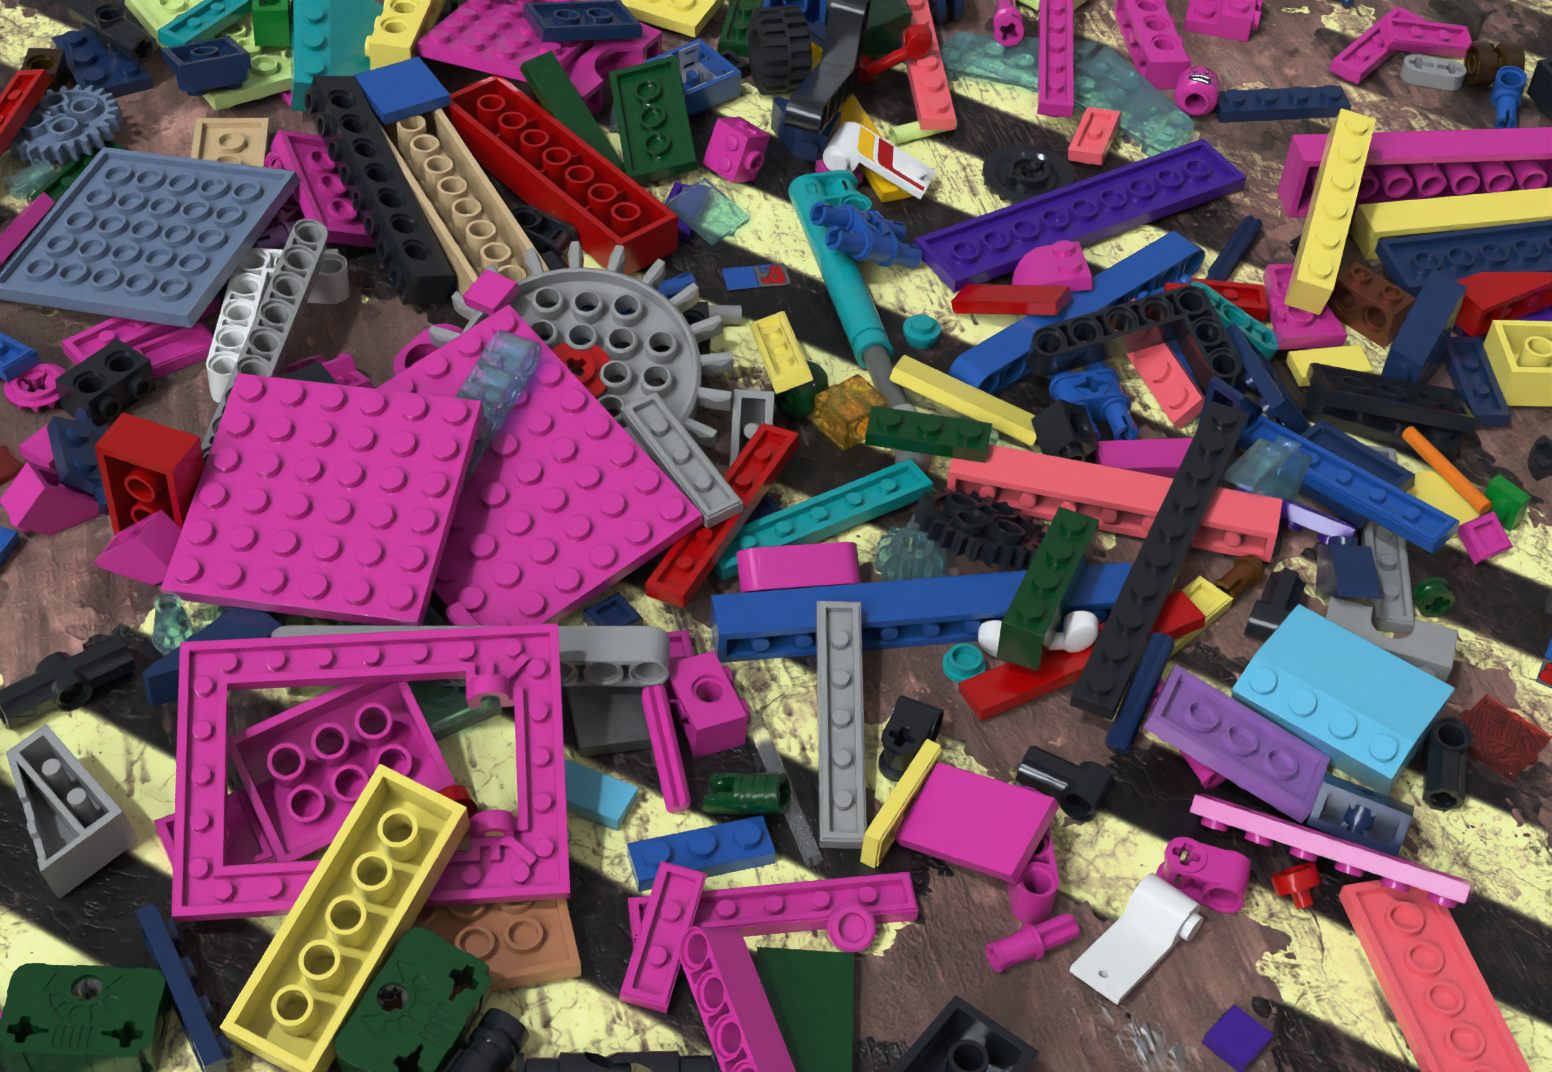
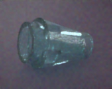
M172 593L163 594L154 602L155 617L152 643L164 656L180 646V642H185L189 636L197 633L182 606L181 598Z

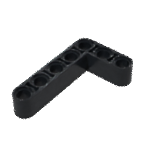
M832 0L821 62L791 94L785 112V126L820 134L852 96L860 68L871 0Z
M1189 285L1043 326L1033 334L1027 356V365L1036 375L1043 377L1052 376L1176 340L1199 386L1204 393H1207L1210 379L1214 376H1217L1234 388L1242 369V360L1206 292L1197 286Z

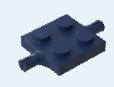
M86 407L76 409L74 411L75 419L73 420L53 416L46 428L60 484L79 488L93 494L98 503L99 513L103 515L105 512V516L110 515L95 445L108 429L94 424L92 410L90 408L86 410Z

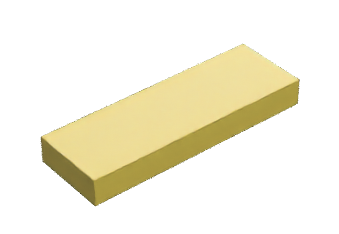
M926 739L864 833L860 862L874 869L876 866H879L896 840L894 838L896 832L937 762H940L942 752L940 744Z

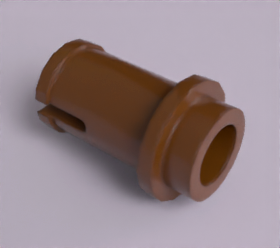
M1254 555L1239 556L1234 561V567L1221 579L1213 583L1220 590L1223 587L1226 588L1224 592L1233 598L1232 603L1250 585H1257L1263 579L1264 565Z

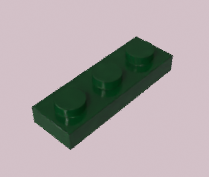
M872 405L866 430L865 445L986 463L992 423Z

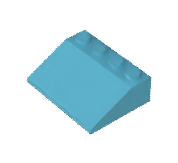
M1298 604L1254 655L1232 688L1231 698L1331 757L1329 765L1373 790L1389 796L1455 692V688Z

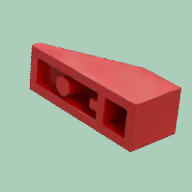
M1479 272L1467 278L1456 280L1468 288L1455 323L1472 338L1489 332L1493 320H1518L1552 306V272Z

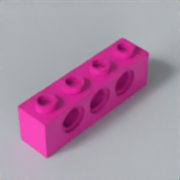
M1116 0L1114 16L1144 90L1175 89L1179 75L1185 69L1191 67L1190 55L1185 53L1183 39L1177 34L1174 18L1169 15L1166 0Z

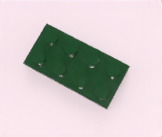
M677 55L609 72L626 175L640 185L699 170Z

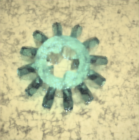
M907 522L902 529L891 526L887 535L881 536L877 545L875 564L877 571L882 573L884 582L936 578L942 576L945 572L946 548H940V541L928 540V533L912 528Z

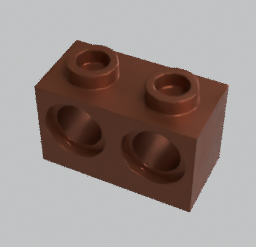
M1355 261L1337 274L1334 290L1327 301V305L1339 321L1380 347L1385 348L1394 341L1416 298L1402 290L1399 286L1372 272L1368 267Z

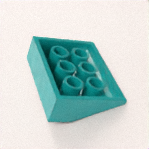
M291 0V110L307 112L304 99L306 92L310 91L314 76H353L371 70L370 57L365 56V41L368 35L372 36L375 19L377 16L382 15L383 4L375 0Z

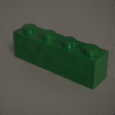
M1062 507L1058 508L1002 620L997 658L1039 671L1093 557L1099 519Z

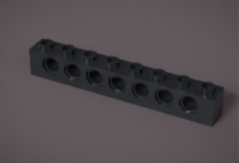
M314 76L310 91L308 90L305 94L304 103L306 111L311 114L316 124L317 133L322 137L328 149V156L336 165L340 174V181L343 186H346L352 199L353 208L355 211H358L362 219L365 233L371 238L376 248L378 260L383 263L389 275L391 287L396 290L403 305L445 303L455 275L355 76Z

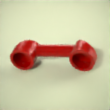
M922 24L909 27L905 32V46L875 61L868 55L862 54L857 83L870 84L874 81L875 75L909 58L917 60L926 56L932 47V32L930 28Z

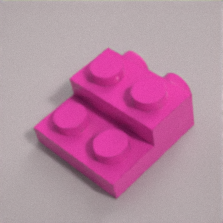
M1190 0L1183 30L1248 42L1250 30L1257 31L1263 0Z

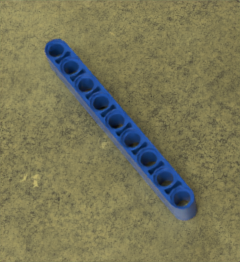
M1177 231L1169 232L1092 277V290L1070 292L1071 299L1057 315H1027L962 353L951 365L948 375L993 396L1032 372L1027 365V356L1033 334L1037 329L1127 303L1132 299L1136 300L1141 291L1145 290L1149 293L1165 286L1166 282L1173 283L1178 281L1182 274L1192 276L1202 265L1205 251Z

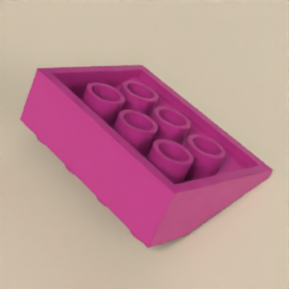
M407 681L341 685L229 736V755L279 863L296 862L330 846L379 764L435 792L445 787L456 785Z

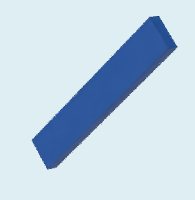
M1261 414L1246 426L1237 445L1242 450L1432 554L1459 531V520Z

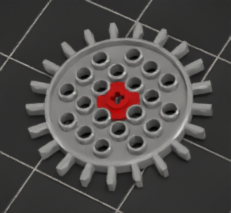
M579 241L570 243L568 251L569 268L551 271L543 270L541 258L534 248L527 249L526 266L530 276L517 281L520 293L509 305L538 336H551L549 340L543 342L606 410L614 409L621 412L620 407L656 391L695 442L714 449L718 443L717 430L694 420L698 407L731 411L732 392L702 387V375L733 372L732 352L700 355L697 343L723 334L720 315L691 325L688 324L682 313L699 301V287L693 282L668 299L656 290L666 276L665 262L657 259L641 280L622 274L625 268L624 246L621 245L615 246L609 257L606 270L583 268L584 256ZM493 265L485 268V270L488 269L502 275ZM456 291L451 296L454 310L469 320L462 332L464 333L488 318L489 315L466 306L462 297L463 294ZM545 302L557 303L551 308L540 307ZM585 305H592L596 307L594 310L589 312L579 310L581 307ZM623 309H633L636 311L631 315L618 313ZM431 325L428 331L431 344L437 347H442L462 334ZM580 338H587L591 340L588 344L585 345H576L573 343L574 341ZM618 342H628L631 344L624 349L613 347ZM659 345L670 347L666 352H656L653 350V348ZM615 375H620L626 378L625 380L619 383H612L608 381L610 377ZM653 379H662L666 382L657 387L647 384ZM621 413L613 417L622 426V428L633 438V440L644 450V452L654 461V459L650 456V454L647 452V450L644 448L641 442L637 439V437L634 435V433L631 431L628 425L621 418Z

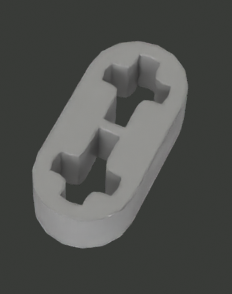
M1412 54L1405 57L1400 77L1409 84L1454 91L1462 87L1467 70L1458 61Z

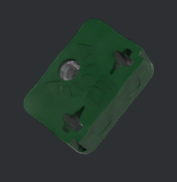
M414 927L407 930L398 941L395 950L382 970L378 972L366 990L358 1007L336 1037L335 1051L340 1069L343 1072H400L399 1069L409 1071L412 1066H416L418 1063V1072H443L492 994V977L489 976V966L472 954H467L444 941L442 937L428 929ZM466 980L473 982L472 989L465 988L461 994L458 993L455 997V984L462 986ZM395 997L402 999V1009L394 1008L391 1012L384 1010V1000L392 1001Z
M26 963L19 966L11 976L7 989V998L0 1019V1058L5 1072H158L172 1012V1005L163 973L157 969L142 967L118 968L98 965H51L46 963Z

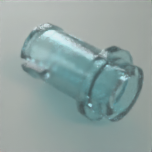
M45 158L41 160L33 159L29 167L5 178V185L9 186L12 184L13 186L8 188V191L14 198L20 199L23 195L47 183L56 173L53 166Z

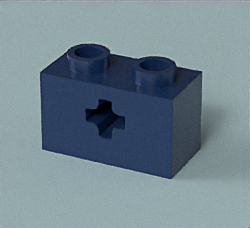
M1325 773L1307 825L1397 857L1412 820L1414 806Z

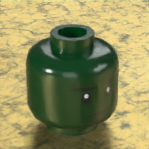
M808 360L806 362L813 377L812 381L778 394L775 393L771 383L775 406L781 412L794 418H803L811 414L825 402L829 395V383L826 372L820 365Z

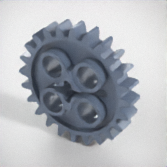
M77 84L72 90H67L66 86H62L60 91L56 93L49 89L47 90V95L35 105L27 117L26 124L19 129L11 141V146L8 150L11 151L13 157L19 156L22 163L30 159L31 164L36 165L43 160L45 166H49L54 160H58L60 165H63L66 159L70 157L78 161L79 155L82 153L91 156L93 155L92 148L105 147L104 140H114L113 133L121 131L119 124L123 123L119 103L117 99H114L113 93L106 94L104 88L95 91L93 85L88 86L84 90L81 89L80 84Z

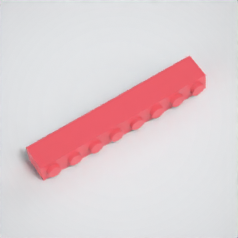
M989 444L986 463L952 458L948 471L947 488L953 492L956 491V488H960L966 494H971L973 490L980 497L985 498L988 495L993 497L995 502H1008V505L1012 508L1021 509V515L1053 520L1058 508L1062 507L1099 519V530L1146 538L1174 479ZM1218 487L1191 547L1236 556L1254 555L1260 561L1271 562L1278 534L1283 499Z

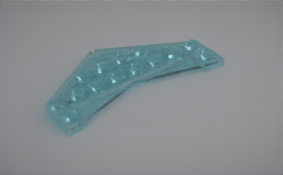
M958 32L950 36L939 48L947 80L958 81L962 76L1019 86L1037 93L1038 38L1023 37L1014 46H1003L997 42L994 35ZM1073 40L1075 108L1086 111L1087 107L1121 111V123L1118 130L1142 144L1141 152L1149 157L1189 143L1194 130V121L1187 114L1179 109L1107 44L1098 53L1100 41Z

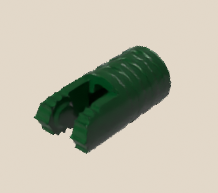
M784 772L711 773L708 787H711L715 793L712 792L704 795L701 810L708 814H785L789 809L791 800L789 778Z

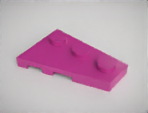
M1294 263L1267 265L1263 274V281L1279 350L1343 346L1348 334L1327 303L1320 315L1284 304Z

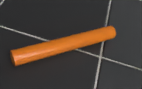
M1414 426L1404 430L1402 438L1480 515L1487 513L1491 509L1493 503Z

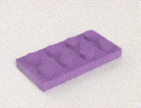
M1175 665L1167 676L1143 726L1144 729L1153 733L1162 741L1168 742L1196 759L1200 764L1211 768L1234 782L1238 787L1249 791L1301 824L1311 813L1331 759L1328 755L1178 665Z

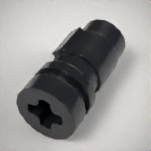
M489 1008L478 1023V1027L470 1034V1044L467 1049L460 1047L443 1072H500L503 1067H509L516 1058V1053L521 1051L529 1039V1032L511 1014L498 1008Z

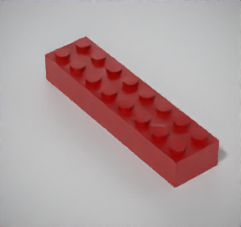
M490 76L450 94V105L441 109L475 160L530 206L573 225L580 235L581 248L604 268H607L609 257L616 245L624 246L625 268L622 274L630 275L656 262L657 259H662L677 251L678 215L503 76Z

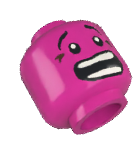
M1192 66L1185 69L1179 75L1174 92V101L1178 109L1192 117H1201L1209 114L1216 107L1219 99L1220 80L1217 74L1204 66Z

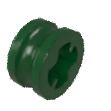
M1441 577L1425 579L1412 592L1419 613L1425 617L1441 616L1449 612L1456 603V598L1450 590L1449 582Z

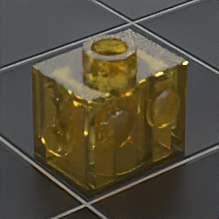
M856 374L816 395L813 425L844 451L865 440L872 405L888 408L889 400L860 374Z

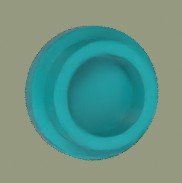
M918 314L911 316L903 324V334L906 342L914 348H930L940 337V324L928 315Z
M959 643L952 646L945 653L942 660L944 674L956 683L985 672L986 662L981 651L969 643Z

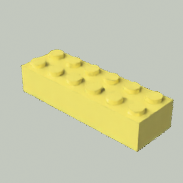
M379 764L221 1024L220 1029L228 1040L287 1072H327L336 1057L335 1040L338 1033L358 1007L366 990L390 958L402 935L413 925L470 827L467 807Z

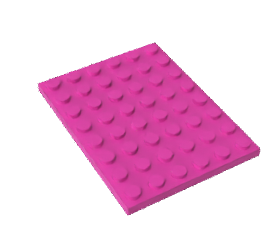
M509 304L375 388L482 401L484 413L432 593L445 608L459 601L481 626L558 623L703 524V517L700 511Z

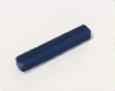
M1252 215L1244 218L1209 268L1206 279L1227 281L1261 232L1260 228L1263 223L1260 218L1255 219Z
M1160 632L1151 634L1105 739V744L1109 750L1123 755L1130 751L1175 645L1172 637Z

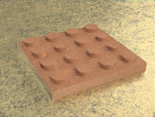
M470 827L455 852L470 851ZM498 831L485 833V837L504 836V833ZM566 899L422 907L411 928L422 927L442 937L444 941L484 961L489 966V976L492 977V992L581 976V963ZM466 980L462 986L455 984V997L458 993L461 994L465 988L472 989L473 982ZM390 997L382 1002L383 1010L402 1009L406 1002L397 997Z

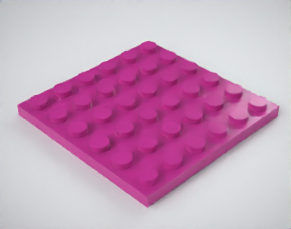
M237 373L206 460L205 468L201 474L161 586L163 595L168 599L379 626H422L484 413L482 401Z

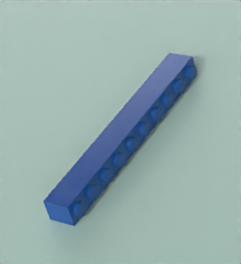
M1131 563L1088 565L1064 618L1071 612L1087 611L1098 618L1099 624L1106 622L1132 568ZM1027 570L711 595L710 628L715 654L720 663L816 655L817 601L861 602L862 651L978 641V630L983 623L991 620H1003ZM1064 618L1057 632H1063Z

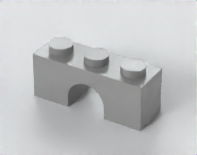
M1333 596L1330 597L1324 618L1446 683L1453 666L1458 636L1457 630L1415 619L1409 636L1400 639L1390 638L1379 633L1372 625L1371 615L1373 607Z

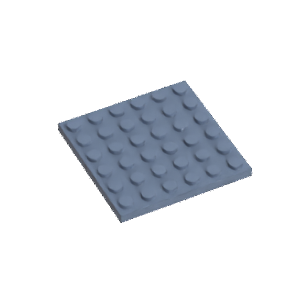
M103 147L0 269V300L192 328L298 186L299 180L296 171Z

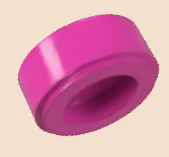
M849 903L839 906L832 911L827 919L826 934L828 940L839 951L847 953L859 952L867 948L875 937V919L871 912L862 905Z

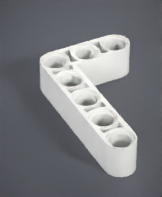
M251 248L230 276L206 362L211 397L218 403L221 400L283 252L281 249ZM331 252L324 253L323 264L307 303L338 304L349 297L348 266L344 256Z

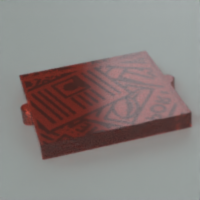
M1488 694L1471 710H1464L1461 716V720L1469 726L1473 734V740L1467 752L1511 782L1528 765H1535L1538 754L1552 738L1551 735Z

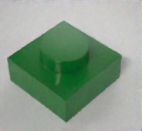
M1499 474L1489 481L1484 495L1493 503L1491 509L1485 514L1494 511L1502 527L1511 532L1520 525L1531 496Z

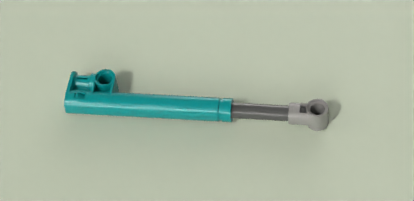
M849 170L819 172L797 177L789 185L788 194L857 363L860 367L868 370L883 407L918 412L913 405L909 404L902 386L889 379L894 368L891 362L894 353L893 347L856 260L847 252L828 249L829 246L825 244V237L829 228L813 225V222L810 221V210L818 201L838 207L844 204H851L857 209L869 211L872 210L871 200L857 191L858 179ZM895 449V464L911 458L924 473L929 469L931 463L930 454Z

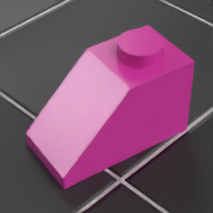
M26 462L0 499V503L10 516V523L25 533L34 531L51 536L102 515L99 513L98 503L93 494L79 488L61 485L57 470Z
M159 510L116 533L95 559L94 563L99 568L154 586L164 581L182 529L163 510Z

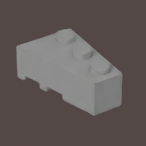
M47 724L6 752L17 793L27 818L28 831L33 839L38 856L37 862L40 872L58 900L139 841L122 809Z

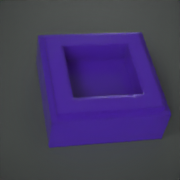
M1234 1004L1205 1034L1202 1044L1235 1070L1244 1072L1271 1044L1274 1034Z

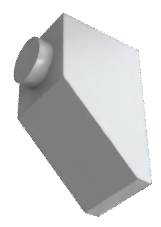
M734 389L730 466L762 423L773 425V391Z

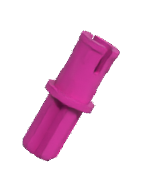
M1069 913L1059 915L1035 926L1031 923H1025L1021 926L1020 931L987 943L985 945L987 948L985 953L993 970L1000 973L1023 961L1032 958L1038 961L1044 958L1045 951L1078 938L1080 929L1075 917Z

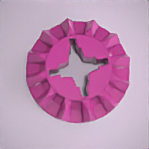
M39 363L11 381H5L3 389L8 404L16 405L20 412L31 408L37 414L40 408L44 407L53 410L55 402H60L55 379L66 371L55 364Z

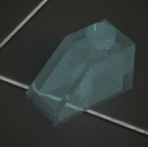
M1278 435L1276 441L1259 438L1225 471L1223 479L1255 494L1295 501L1313 456L1299 451L1301 443L1281 435Z

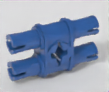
M818 201L810 210V221L813 222V225L829 228L826 233L825 244L829 246L828 249L847 252L856 261L863 262L869 260L876 262L882 267L898 264L914 269L922 261L923 255L919 246L902 243L906 237V226L903 225V222L884 219L878 211L860 210L851 204H844L838 207Z
M1106 360L1083 366L1084 372L1072 373L1069 370L1048 376L1051 381L1049 394L1053 400L1062 399L1085 407L1097 441L1101 440V434L1097 430L1095 423L1104 421L1108 422L1115 440H1123L1121 433H1123L1126 440H1135L1138 437L1139 429L1129 412L1131 400L1124 394L1120 386L1119 374L1108 367Z

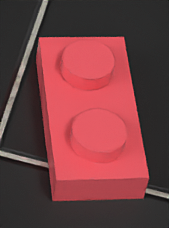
M1087 107L1068 148V160L1102 165L1120 126L1121 111Z

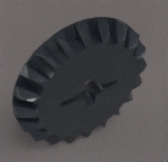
M1010 145L997 149L986 158L982 169L984 185L989 187L990 193L999 194L1001 201L1011 200L1012 205L1065 187L1074 182L1073 170L1063 157L1051 150L1033 145Z

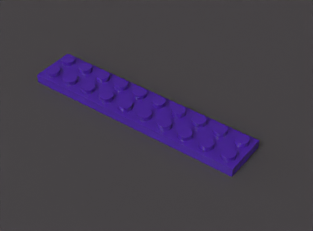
M1200 139L915 238L914 245L919 246V249L922 250V260L955 293L960 291L966 284L977 285L1015 271L1024 255L1037 247L1053 245L1055 242L1062 240L1079 241L1081 247L1243 189L1246 176L1206 140Z

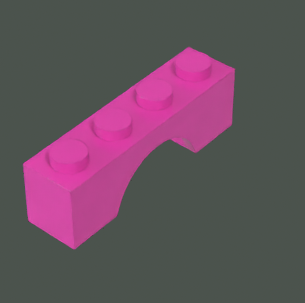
M639 22L643 26L642 38L600 40L564 70L593 117L603 109L604 80L610 77L609 72L642 64L646 60L661 55L662 31Z

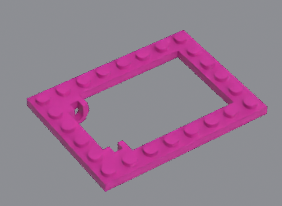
M558 623L180 642L171 915L174 922L286 916L321 861L226 866L230 690L466 678V700L470 709L482 708L483 696H498L501 707L514 706L518 816H513L511 812L506 810H486L471 817L470 851L454 852L423 907L570 898ZM498 831L504 833V836L485 837V833Z

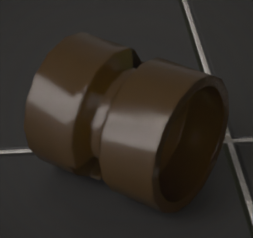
M1471 43L1464 59V66L1467 70L1465 75L1466 83L1469 86H1490L1495 81L1497 71L1505 66L1519 67L1524 71L1525 53L1522 45L1519 43H1499L1494 47L1493 43Z

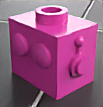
M740 116L718 118L702 164L731 183L755 181L758 170L764 162V153L771 136Z

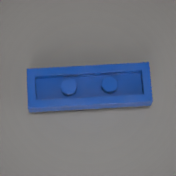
M763 816L627 843V856L638 892L653 888L661 861L706 873L708 878L775 864L776 856Z

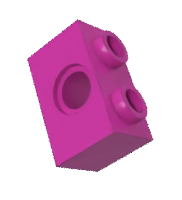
M710 651L669 663V676L663 683V686L666 688L670 708L694 758L745 744L746 726L751 723L750 710L744 698L738 699L734 691L732 673L728 666L722 667L715 652Z

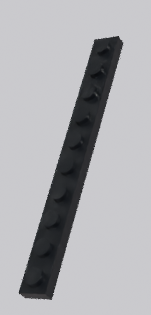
M1210 402L1071 694L1070 706L1109 720L1113 719L1247 426L1250 413L1217 402Z

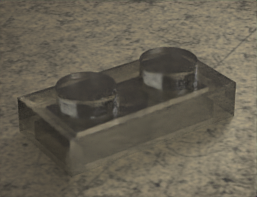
M1429 0L1427 10L1442 23L1467 26L1472 42L1478 40L1486 13L1471 0Z

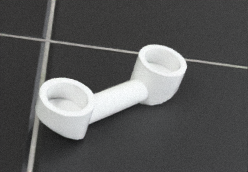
M1087 611L1069 613L1064 618L1063 632L1055 634L1048 651L1065 649L1070 653L1085 650L1095 642L1098 636V618ZM999 620L987 621L978 630V644L987 654L997 658L1002 623Z

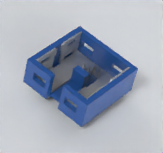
M700 38L645 61L646 63L677 55L689 116L734 98L741 93L742 72Z

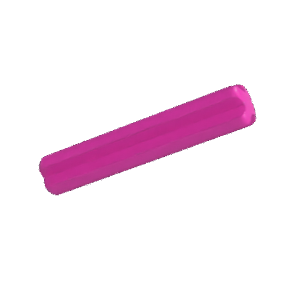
M663 685L647 686L642 690L641 699L665 807L672 814L685 812L690 809L691 797L666 688Z

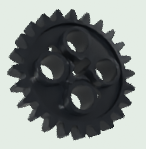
M943 487L941 491L932 488L930 493L924 492L923 496L920 497L914 516H916L914 523L919 524V531L928 533V540L940 541V548H949L954 551L953 555L955 556L966 555L972 563L981 560L990 568L993 563L1003 570H1007L1009 565L1018 571H1021L1023 566L1029 568L1046 534L1042 532V525L1033 523V517L1022 516L1021 509L1012 508L1006 501L995 502L993 497L988 495L985 498L980 497L973 490L971 494H966L960 488H956L955 492L946 487Z

